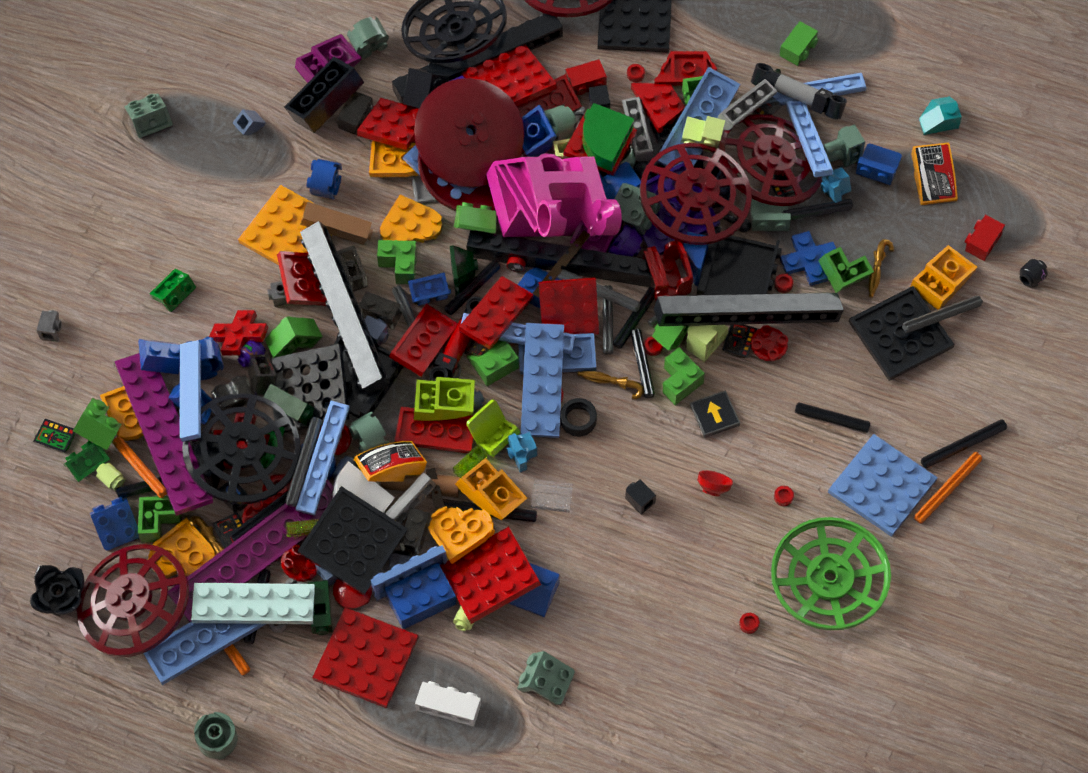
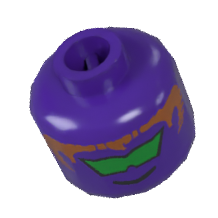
M247 341L241 348V354L237 360L242 367L255 368L265 359L266 350L260 342Z

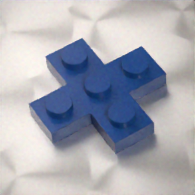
M810 231L792 235L791 240L796 252L780 256L785 274L789 275L804 271L810 286L827 282L828 278L818 260L824 254L836 249L834 242L815 246Z

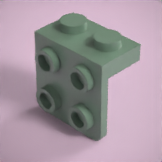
M623 183L615 197L621 208L622 221L634 225L638 233L645 235L652 223L642 208L640 188ZM646 191L647 198L656 196V194ZM660 202L651 205L655 214L660 210Z
M752 199V231H789L790 213H782L783 210H788V206H773Z
M545 651L532 653L527 659L525 671L519 678L520 683L517 689L523 693L534 691L555 705H560L575 671Z

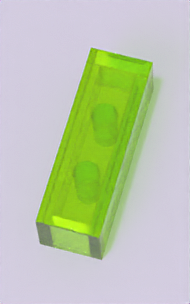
M478 444L453 467V473L458 477L464 476L483 459L488 457L487 451Z
M319 519L286 522L287 537L309 535Z

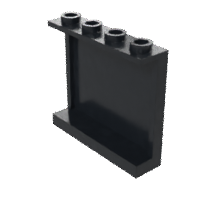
M714 227L716 234L721 232V227ZM731 235L722 241L709 244L696 296L767 294L768 291H772L774 280H771L772 274L776 275L778 264H775L776 259H780L782 248H779L780 240H777L776 245Z
M337 334V340L331 345H342L343 361L348 363L352 390L347 391L348 405L350 407L349 414L360 418L369 412L374 413L404 366L389 357L390 351L374 343L390 384L369 394L358 386L357 380L359 379L351 368V359L348 358L344 351L346 346ZM328 362L321 365L322 372L328 369ZM329 380L323 383V390H327L330 387ZM312 384L307 385L309 393L312 391Z

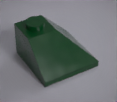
M452 245L450 246V257L456 296L476 277L475 270L479 269L477 259L473 258V252Z

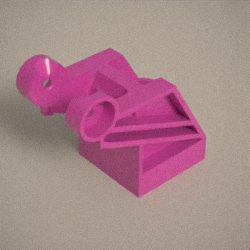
M546 153L541 154L539 157H521L494 161L486 174L503 237L571 236L581 220L588 228L587 233L590 236L616 235L620 230L622 222L620 205L615 199H606L594 157L561 159L554 154Z

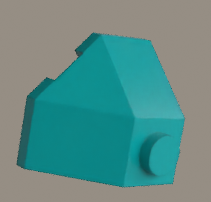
M948 96L932 99L920 116L919 122L923 135L959 129L962 116L957 101Z

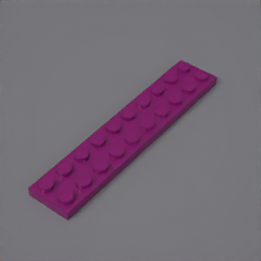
M140 353L114 361L162 483L166 488L175 515L177 516L212 504V496L200 489L186 470L183 460V442L180 439V418L173 402L168 398L170 394L161 373L141 370ZM189 443V456L196 470L199 464Z
M328 479L326 480L315 516L296 511V506H288L285 503L187 577L189 597L184 616L189 623L192 622L194 583H247L282 557L285 551L306 539L333 499V485ZM175 585L168 591V596L176 606L179 600L180 585Z

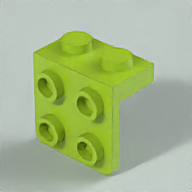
M494 399L490 400L467 421V427L478 448L492 457L508 444L509 435L514 433L518 435L520 433L517 426L505 419L497 401Z

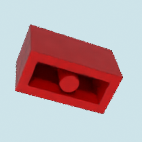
M600 59L565 69V74L576 95H583L589 92V87L607 85V76Z
M985 214L982 220L979 219L976 222L973 234H968L965 240L967 244L965 251L985 261L1002 236L1005 224Z

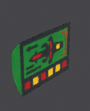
M44 419L33 442L65 453L74 439V428Z

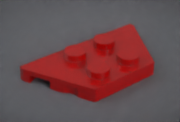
M670 51L667 61L662 65L659 75L654 79V84L682 86L683 79L703 76L708 67L717 71V67L711 62L707 51Z
M631 83V90L636 97H640L642 108L658 133L663 131L664 126L667 124L671 125L676 118L680 117L685 106L671 84Z

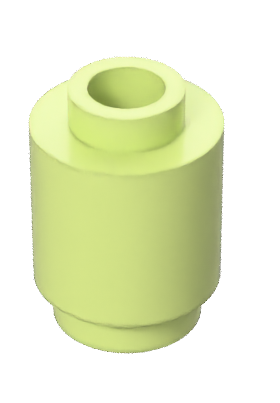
M102 463L96 470V477L109 489L116 491L117 487H121L125 483L123 474L111 463Z
M460 605L453 623L461 631L471 630L473 624L469 622Z

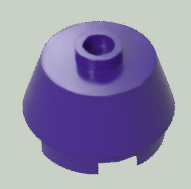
M625 224L621 229L622 232L612 242L608 252L636 257L642 248L640 244L643 238L634 226L630 227Z

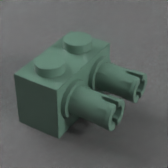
M854 124L840 129L837 139L824 144L823 147L830 163L840 159L844 166L848 167L857 163L859 158L863 156L865 140Z

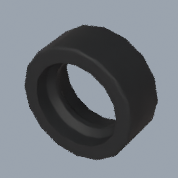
M575 398L564 404L561 409L560 422L566 433L581 437L588 435L595 428L597 412L590 401ZM574 409H584L589 413L590 420L583 426H574L568 422L567 415Z

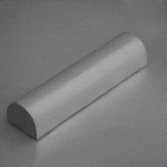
M764 79L718 115V119L725 120L723 129H732L776 95L778 91Z
M640 97L622 100L625 115L634 118V128L637 129V134L632 141L635 158L639 162L649 161L653 158L654 154Z
M423 472L385 514L402 524L436 487V484Z

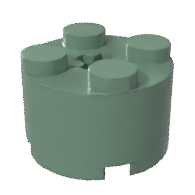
M372 17L362 19L353 25L355 29L352 32L350 29L347 32V37L355 51L363 59L370 57L372 52L376 50L382 51L388 46L389 36L377 17L374 20Z
M565 105L544 111L557 135L555 141L571 139L575 132L574 124H577L575 115L568 106L564 107Z
M372 412L351 422V426H349L353 440L357 439L360 446L358 448L361 453L390 443L389 440H384L386 433L377 417L372 418Z
M221 712L206 714L195 725V740L199 750L205 756L221 760L235 749L238 742V734L231 718Z

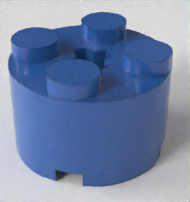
M322 159L313 160L311 164L312 175L308 177L306 187L310 188V193L313 196L334 200L333 195L338 194L342 176L338 174L339 170H342L341 163Z
M212 337L198 340L201 344V380H208L217 376V372L220 369L222 371L224 368L220 347Z

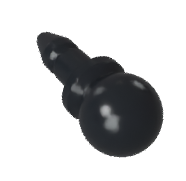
M727 214L722 219L734 224L738 217ZM746 218L738 230L742 233L748 232L751 229L750 220Z

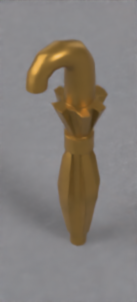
M882 239L878 244L877 251L873 252L875 261L874 272L869 276L870 298H873L880 282L881 264L887 256L884 252L885 246L889 247L890 252H894V246L890 240Z
M578 371V376H582L592 382L617 384L624 390H626V387L637 389V393L632 395V399H638L644 393L643 386L639 382L628 380V376L618 378L611 377L603 372Z
M194 515L190 517L191 526L197 523L201 529L200 533L212 545L215 556L224 550L214 537L212 526L208 527L199 516Z

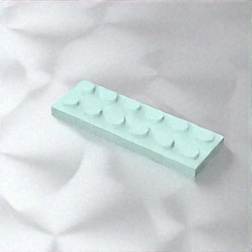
M194 583L191 620L192 623L313 624L315 585Z

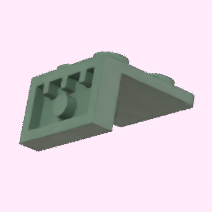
M158 93L149 94L139 101H131L125 106V110L130 116L139 138L173 125L167 107Z

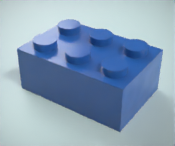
M439 563L384 588L386 598L402 629H406L457 605L456 595Z

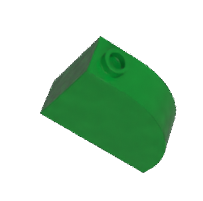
M593 103L591 109H587L584 115L583 147L588 157L595 158L596 165L612 172L634 128V118Z

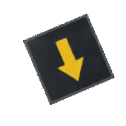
M726 390L690 402L691 410L704 438L740 426V421Z

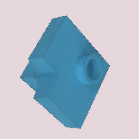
M842 167L833 170V175L822 176L821 188L835 203L842 201V195L851 191L850 176Z
M530 432L522 435L514 433L508 436V448L506 450L509 458L514 459L520 472L527 470V462L531 458L538 456L537 446Z

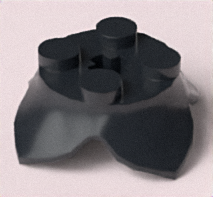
M51 565L39 566L34 576L36 592L30 598L31 607L41 613L55 614L57 616L75 611L82 600L81 593L85 582L82 569L70 567L65 571H60L57 567ZM58 590L62 592L60 595L56 594Z

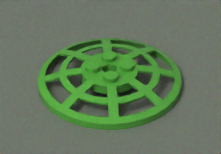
M825 517L801 523L782 538L772 559L771 580L778 600L794 618L817 629L830 631L844 630L864 623L881 608L890 588L891 569L883 546L868 530L845 519ZM825 526L842 527L855 532L856 535L851 543L837 538H826ZM817 527L818 539L808 542L799 550L789 543L800 533ZM863 538L875 549L882 564L870 567L866 557L857 548ZM828 544L841 546L846 550L841 556L829 553ZM820 546L821 555L815 557L812 561L804 555L811 548ZM785 549L793 556L789 566L788 578H777L778 561ZM852 554L856 555L860 560L863 569L853 570L848 561ZM798 561L807 567L806 577L794 578ZM884 572L883 590L877 602L867 596L872 584V575ZM826 573H833L836 578L833 581H829L824 575ZM866 577L862 593L852 588L854 578ZM808 585L813 594L806 601L796 586ZM779 586H790L796 599L803 605L797 613L786 603ZM846 595L856 599L850 606L843 609L840 608L838 599ZM819 598L830 600L832 610L821 609L814 605ZM862 603L872 608L862 618L852 623H844L842 615L855 610ZM811 610L821 615L834 616L836 625L818 624L804 617Z

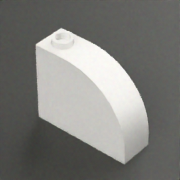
M349 461L341 469L333 485V497L342 486L383 513L395 498L376 482L368 481L362 471Z

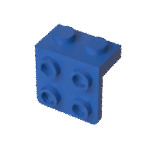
M867 144L863 156L859 158L856 174L891 185L902 155L874 144Z
M628 162L621 164L614 176L607 174L602 177L599 173L607 199H615L623 183L640 187L641 180Z
M445 272L408 281L413 303L417 302L418 306L430 303L429 299L436 298V301L445 300L452 293L451 289L449 290Z
M116 498L111 501L112 504L105 507L103 504L92 508L93 511L90 512L105 550L113 549L139 538L138 526L127 498Z

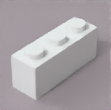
M431 681L428 683L422 682L415 702L416 711L473 727L481 707V698L471 692L461 693L453 687L443 688Z

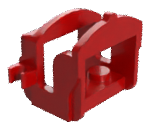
M676 240L668 242L664 246V254L659 255L655 246L648 247L643 251V259L647 260L655 283V301L658 296H686L691 293L693 274L682 242ZM679 254L687 277L681 278L675 260L679 258Z

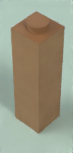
M307 202L300 225L309 227L320 221L328 228L331 235L362 245L365 244L367 239H371L373 229H370L372 222Z

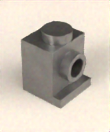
M283 282L270 283L271 289H267L269 300L274 302V307L286 305L287 301Z
M54 310L42 311L36 330L40 339L59 341L57 331H60L62 325L61 320H59V313Z

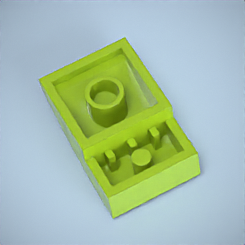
M436 377V381L417 380L414 420H448L472 415L475 380Z

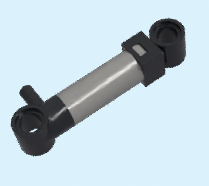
M756 64L751 78V83L755 86L766 79L779 93L811 106L810 109L820 114L824 112L829 118L841 119L847 103L844 97L832 95L833 92L823 88L818 90L783 75L780 69L773 70L768 64Z

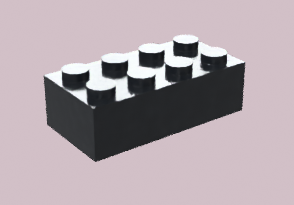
M333 57L284 108L295 122L315 133L364 84V81L355 68Z

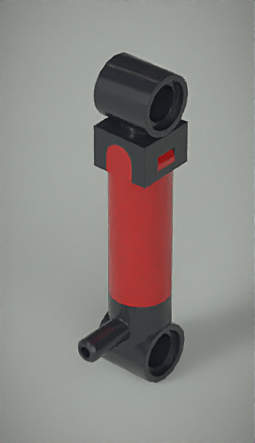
M470 298L466 303L464 313L470 314L482 298ZM463 315L443 352L439 353L434 363V368L430 370V381H436V377L453 378L456 373L458 362L471 340L470 337L459 332Z

